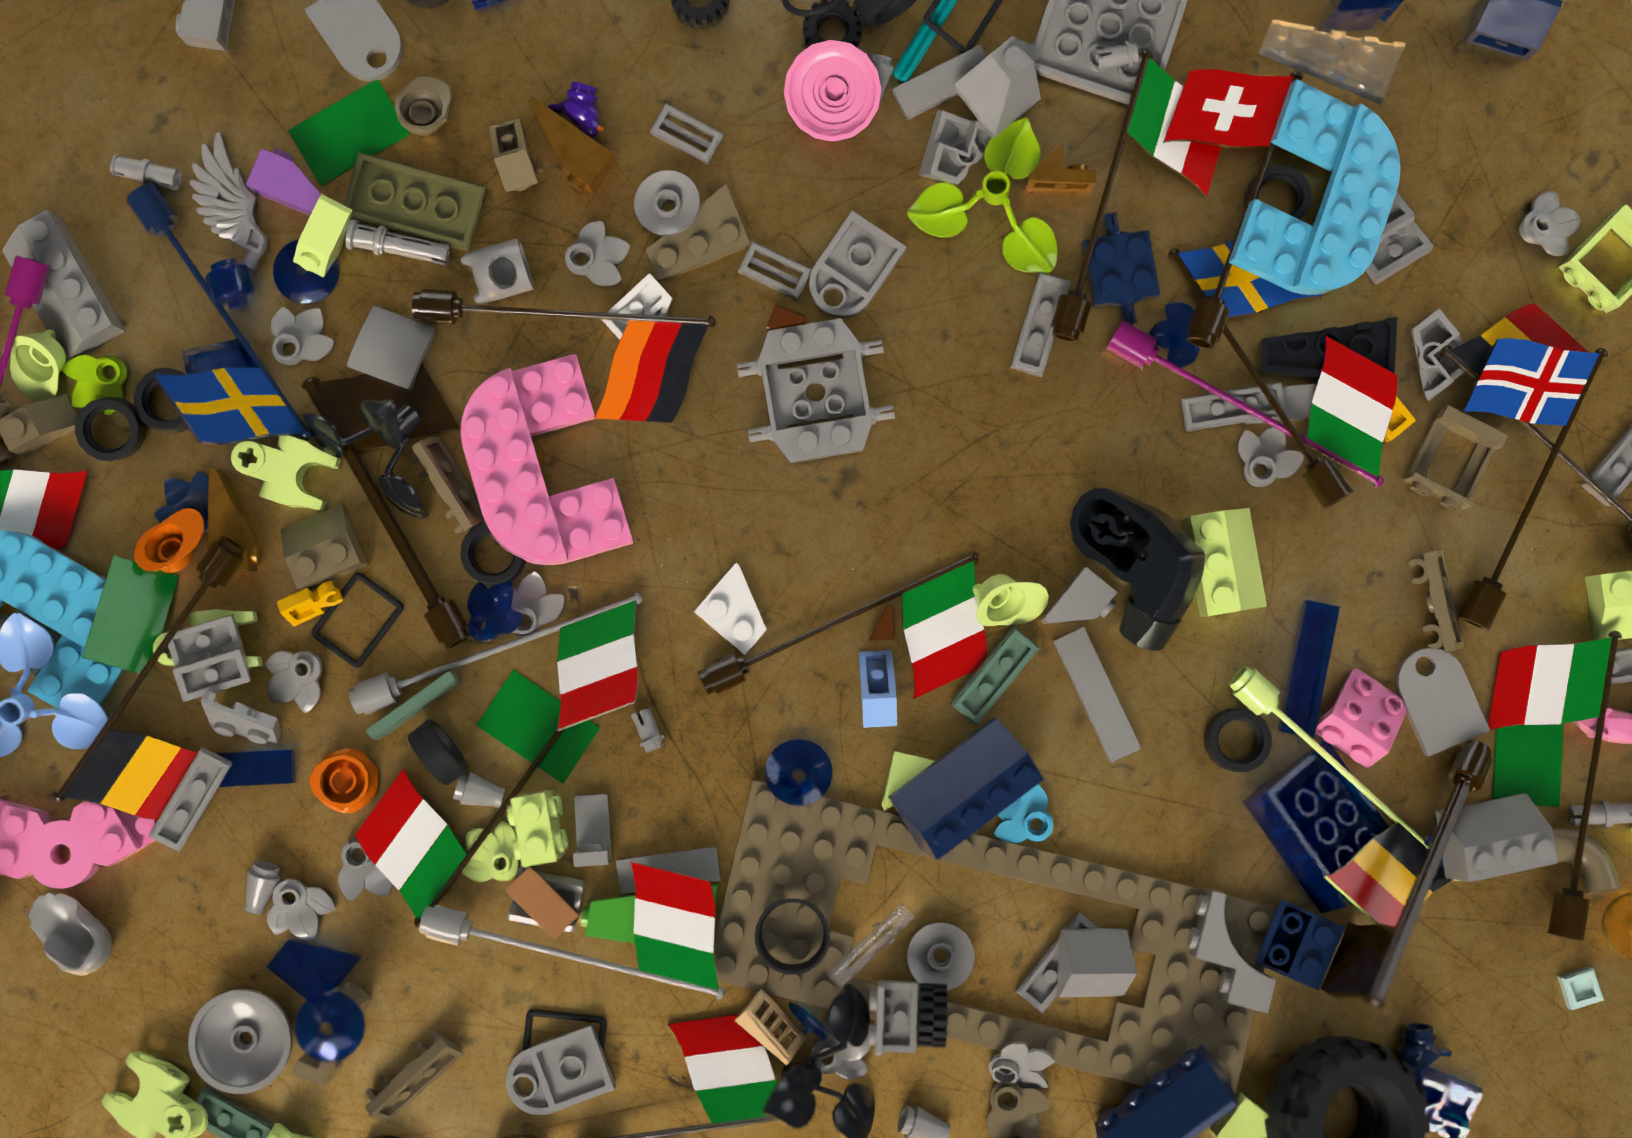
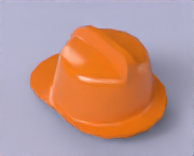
M193 508L182 509L146 531L137 541L134 549V559L138 566L146 571L161 570L167 573H175L187 567L192 561L197 545L203 535L204 518L201 513Z

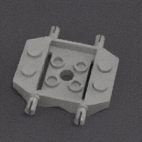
M841 318L768 330L759 359L752 362L737 363L739 378L755 374L763 377L770 424H767L766 427L748 429L750 443L770 439V442H774L790 463L863 451L871 426L875 424V421L895 419L893 405L878 408L869 406L862 366L864 356L884 353L882 340L865 343L858 342ZM843 354V359L779 370L777 366L779 364ZM819 384L825 389V396L822 400L818 402L809 400L806 390L810 385ZM853 415L852 418L788 428L791 425Z

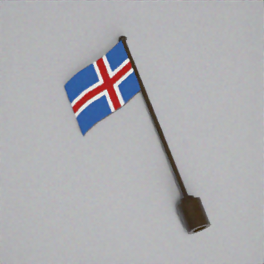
M1496 339L1462 412H1486L1529 424L1563 427L1491 579L1483 577L1482 581L1474 580L1457 616L1460 620L1486 631L1490 630L1506 597V593L1501 590L1503 585L1497 582L1602 359L1603 357H1608V351L1605 348H1598L1594 353L1565 351L1524 339Z

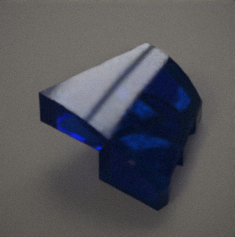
M1429 1066L1419 1069L1415 1074L1417 1078L1415 1083L1421 1085L1428 1105L1424 1106L1425 1114L1430 1118V1130L1432 1132L1436 1131L1441 1138H1466L1470 1130L1469 1121L1483 1096L1482 1088Z

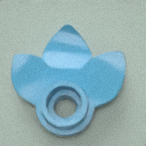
M1039 784L998 814L1003 822L998 825L994 834L1000 840L1018 844L1026 839L1036 842L1043 841L1050 836L1053 830V819L1046 811L1048 798ZM1039 818L1042 821V827L1036 831L1032 830L1030 827L1031 820Z

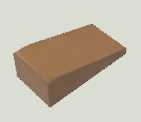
M529 866L505 889L513 900L553 940L579 916L533 866Z

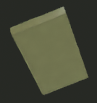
M359 152L344 206L352 209L350 220H358L360 223L375 227L385 226L393 232L435 243L448 244L450 247L470 252L488 189L486 186Z

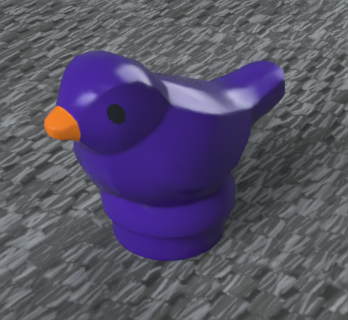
M572 82L570 90L567 91L568 98L559 104L548 105V108L555 113L566 115L578 126L579 130L591 138L596 137L599 132L604 130L598 122L600 113L595 106L598 101L596 97L598 89L595 87Z

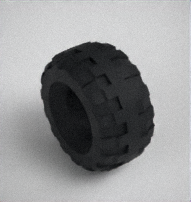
M1328 1036L1318 1038L1317 1042L1311 1045L1301 1046L1289 1056L1291 1061L1287 1065L1282 1064L1275 1073L1273 1079L1277 1082L1273 1092L1267 1091L1265 1106L1269 1108V1118L1264 1120L1267 1138H1327L1324 1125L1327 1107L1339 1091L1350 1086L1356 1096L1359 1113L1357 1125L1349 1138H1425V1134L1430 1133V1118L1425 1114L1424 1106H1427L1428 1102L1421 1085L1415 1083L1417 1078L1413 1074L1412 1069L1404 1060L1392 1054L1393 1051L1373 1042L1353 1037Z

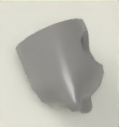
M518 237L468 252L460 259L462 264L470 266L478 288V292L473 296L475 303L484 304L534 290L529 264Z

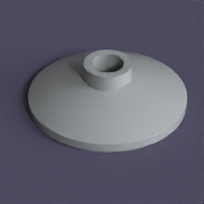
M673 170L659 171L648 176L638 187L634 199L635 213L640 223L650 232L662 236L675 235L690 227L697 218L700 210V195L694 182L685 174ZM668 202L675 203V207L671 211L664 210V205Z
M944 922L932 923L921 928L912 937L907 949L908 967L918 983L947 984V991L960 986L967 980L975 962L974 948L967 934L959 927ZM938 949L946 951V957L942 961H937L934 958V952Z

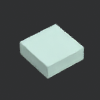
M1587 966L1557 976L1568 1009L1575 1010L1604 1000L1593 967Z

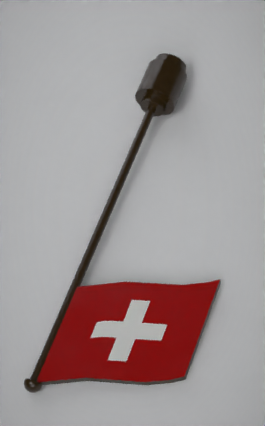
M1198 69L1189 71L1163 143L1190 141L1227 148H1267L1214 296H1207L1206 299L1198 300L1187 329L1189 334L1187 340L1196 347L1212 349L1214 344L1220 341L1230 313L1229 308L1225 306V301L1220 299L1232 267L1229 259L1248 204L1257 197L1275 144L1270 143L1290 84L1296 79L1300 81L1303 79L1300 71H1293L1290 76H1256L1219 69Z

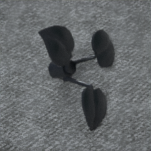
M365 400L359 404V411L368 428L347 438L339 437L335 426L325 418L312 413L303 414L308 429H312V437L327 454L336 458H342L346 454L343 446L373 432L377 433L389 447L396 449L385 469V475L378 477L379 485L384 495L397 509L407 515L417 518H427L429 516L425 514L421 501L413 487L402 477L393 473V468L405 446L411 442L408 436L422 425L421 418L413 408L408 405H402L396 410L394 400Z
M845 983L841 992L832 1001L826 1019L828 1032L834 1041L840 1042L839 1045L815 1056H806L804 1062H789L787 1065L785 1064L781 1072V1079L770 1094L762 1113L776 1119L787 1127L794 1129L803 1128L811 1121L815 1113L816 1098L813 1092H820L840 1101L833 1109L832 1119L836 1130L844 1138H868V1134L872 1129L875 1112L874 1099L870 1090L863 1084L852 1083L847 1086L843 1095L838 1091L820 1086L822 1073L815 1065V1062L845 1050L847 1044L853 1047L861 1046L868 1035L870 1013L867 1003L862 994L852 984Z

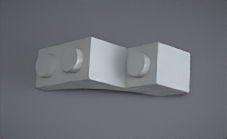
M1206 887L1205 894H1200L1196 904V914L1199 915L1196 928L1192 927L1187 940V947L1191 948L1189 954L1197 959L1228 967L1227 972H1222L1218 985V990L1222 992L1221 998L1230 1004L1268 1014L1276 979L1253 969L1240 957L1226 929L1224 915L1226 894Z

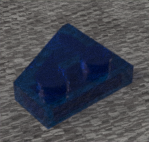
M289 939L266 967L319 1010L326 1003V1001L322 1000L323 996L339 986L363 956L355 952L348 953L334 950L328 946H316L305 941Z

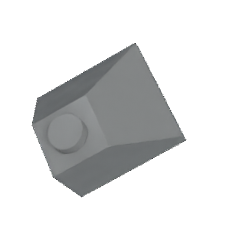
M1014 35L952 85L992 138H995L1041 100L1034 61Z

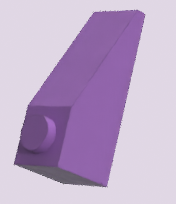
M261 148L246 186L258 195L310 216L321 192L292 161L293 156L274 148L273 153Z

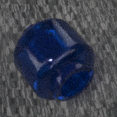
M236 258L225 259L210 266L211 271L207 273L205 278L213 301L218 305H228L229 310L249 305L247 299L255 294L256 287L248 266L242 262H237Z

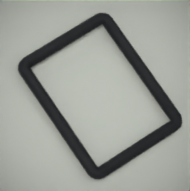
M934 0L923 17V21L960 53H964L975 46L1003 0L994 1L966 48L930 20L941 0Z
M360 572L355 573L341 590L343 599L359 579L397 607L357 661L318 633L339 604L329 606L311 632L317 641L354 668H359L363 665L401 614L404 607L399 600Z
M535 1009L527 1012L523 1050L530 1046L533 1016L600 1023L598 1038L604 1052L607 1025L604 1017Z

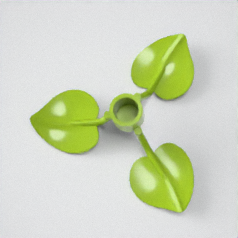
M1027 118L1011 123L989 141L985 149L984 159L987 168L993 172L985 176L983 188L977 190L976 194L967 203L963 204V194L959 188L950 183L943 182L934 184L924 190L907 211L909 219L923 232L935 237L948 238L959 234L966 228L967 216L964 210L970 209L980 198H984L991 205L1002 204L1014 230L1003 241V255L1007 263L1014 269L1022 272L1049 273L1056 266L1058 248L1052 229L1043 220L1035 217L1026 219L1019 227L1008 199L1010 180L1007 174L1014 179H1023L1028 177L1040 163V146Z

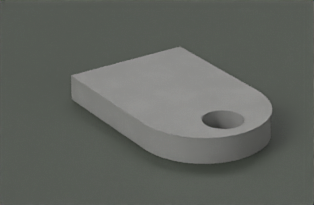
M318 0L304 9L340 64L353 77L363 81L381 80L392 74L399 66L403 56L402 38L377 0ZM376 53H384L387 56L386 63L380 68L370 66V59Z
M851 211L811 271L809 289L812 300L822 312L835 318H849L858 315L871 303L905 253L907 247L854 211ZM835 289L842 294L843 300L839 305L829 306L825 303L823 296L828 290Z
M1423 648L1411 652L1401 661L1395 675V687L1398 696L1401 697L1407 708L1406 715L1424 756H1432L1490 731L1460 662L1452 654L1442 649L1432 650V648ZM1422 656L1428 658L1431 662V670L1425 676L1420 675L1416 670V662Z
M593 1023L522 1050L512 1060L506 1073V1089L510 1099L519 1109L533 1115H547L610 1092L616 1088ZM520 1077L529 1078L533 1082V1092L529 1094L521 1093L516 1087L517 1079Z

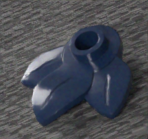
M199 471L194 475L190 483L175 478L165 479L164 492L168 505L161 507L154 513L159 523L182 509L193 508L199 511L204 518L203 533L208 531L209 477Z

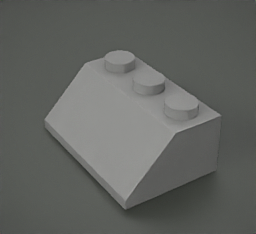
M1526 793L1463 805L1442 857L1445 877L1464 882L1483 880L1558 863L1553 829ZM1444 809L1435 811L1437 826Z

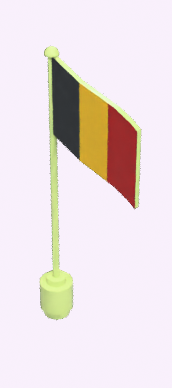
M1248 666L1242 667L1228 683V686L1233 689L1232 694L1256 715L1275 713L1396 823L1372 838L1345 866L1324 877L1375 924L1396 927L1429 846H1426L1424 844L1425 840L1277 707L1280 702L1277 698L1280 691L1256 669L1251 670ZM1440 865L1425 901L1433 892L1453 880L1445 877L1444 867Z

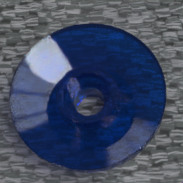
M296 239L286 244L277 254L273 264L274 282L279 291L291 301L300 304L317 303L328 297L335 289L340 275L339 262L336 258L324 277L310 271L299 274L298 267L300 265L293 262L299 240Z
M801 739L790 740L776 747L770 754L765 767L766 783L772 794L780 801L793 806L809 805L822 798L830 787L833 775L832 764L826 752L817 744ZM801 771L805 777L801 781H796L793 779L792 773Z
M324 991L310 997L300 1007L295 1019V1035L300 1047L310 1057L323 1062H335L351 1055L359 1047L365 1033V1018L360 1006L353 998L338 991ZM323 1023H329L332 1026V1033L330 1035L322 1032L321 1026Z

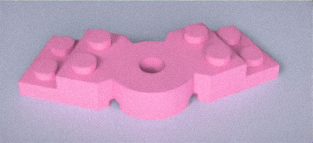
M0 799V874L16 879L33 875L42 884L57 889L69 888L85 883L98 872L99 865L111 866L117 864L155 842L156 840L148 836L157 820L141 818L100 803L84 801L73 808L70 819L53 821L48 811ZM63 845H66L71 852L68 862L61 856Z

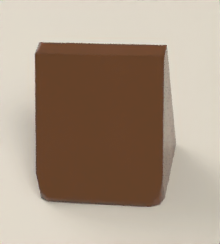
M774 306L766 332L768 333V330L806 324V317L782 306Z
M893 606L886 607L868 641H890L895 639V614Z

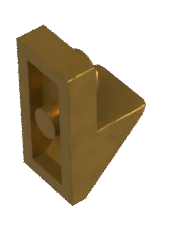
M1062 143L1029 174L1026 181V189L1092 191L1096 184V170H1088V166L1081 164L1069 165L1068 169H1063L1064 143Z

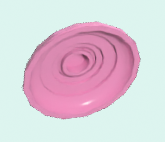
M828 40L812 44L796 56L786 74L784 96L788 113L800 129L816 139L835 142L854 137L870 124L879 108L882 89L878 70L865 52L851 43Z

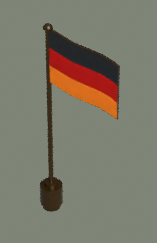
M423 289L421 292H414L412 297L413 318L420 319L422 323L455 324L457 318H462L463 311L628 321L614 353L605 395L595 413L596 419L672 423L685 399L695 355L708 327L711 329L716 325V319L709 315V318L463 305V299L458 298L457 292L449 290Z

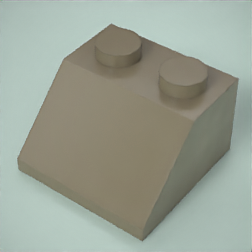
M344 504L281 529L284 559L297 590L305 588L312 590L324 582L333 581L369 565Z

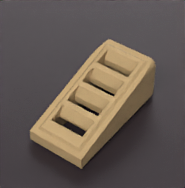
M762 989L749 1000L735 1019L736 1023L786 1065L792 1060L806 1040L799 1029ZM757 1011L762 1014L760 1018L755 1014ZM767 1019L772 1022L769 1028L764 1025ZM777 1028L782 1031L778 1039L773 1035ZM789 1037L793 1041L791 1042L789 1047L785 1049L782 1044L785 1041V1039Z

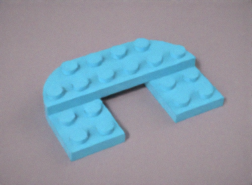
M1296 79L1290 84L1270 143L1332 172L1314 225H1309L1262 201L1254 199L1248 204L1229 263L1291 292L1302 295H1319L1353 282L1366 271L1374 259L1398 189L1400 157L1390 130L1375 112L1361 103L1352 107Z
M0 531V608L6 602L62 634L54 647V653L50 662L41 668L27 692L59 709L61 699L69 693L89 695L102 706L124 669L82 658L106 577L96 574L34 536L20 532Z

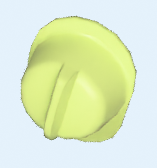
M50 329L43 333L35 332L28 336L16 335L11 350L10 370L12 379L23 395L36 402L56 397L59 373L66 361L65 350L56 340L53 330Z
M1005 574L991 576L982 584L973 586V593L976 596L975 599L978 606L976 616L978 622L984 626L1026 624L1036 619L1048 604V592L1040 583L1017 582Z

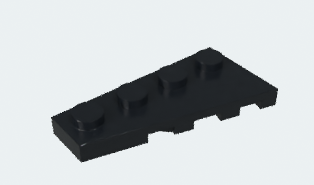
M1398 317L1387 318L1382 321L1356 323L1355 325L1339 328H1325L1308 333L1301 332L1264 338L1260 341L1258 374L1318 379L1324 360L1325 336L1395 374Z

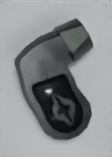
M1093 488L1083 494L1073 508L1070 521L1073 542L1082 554L1106 566L1115 576L1131 584L1132 595L1128 597L1119 629L1123 637L1144 649L1162 650L1178 628L1182 616L1194 599L1203 576L1206 555L1183 532L1179 525L1163 511L1119 491L1107 488Z

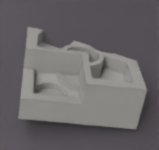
M944 110L937 111L918 175L958 185L967 175L969 167L972 164L978 163L984 156L982 152L986 149L992 137L979 121H970Z
M1440 308L1434 310L1411 329L1423 392L1428 401L1464 373L1446 355L1444 357L1441 355L1443 347L1449 345L1455 348L1464 342L1459 337L1460 333Z

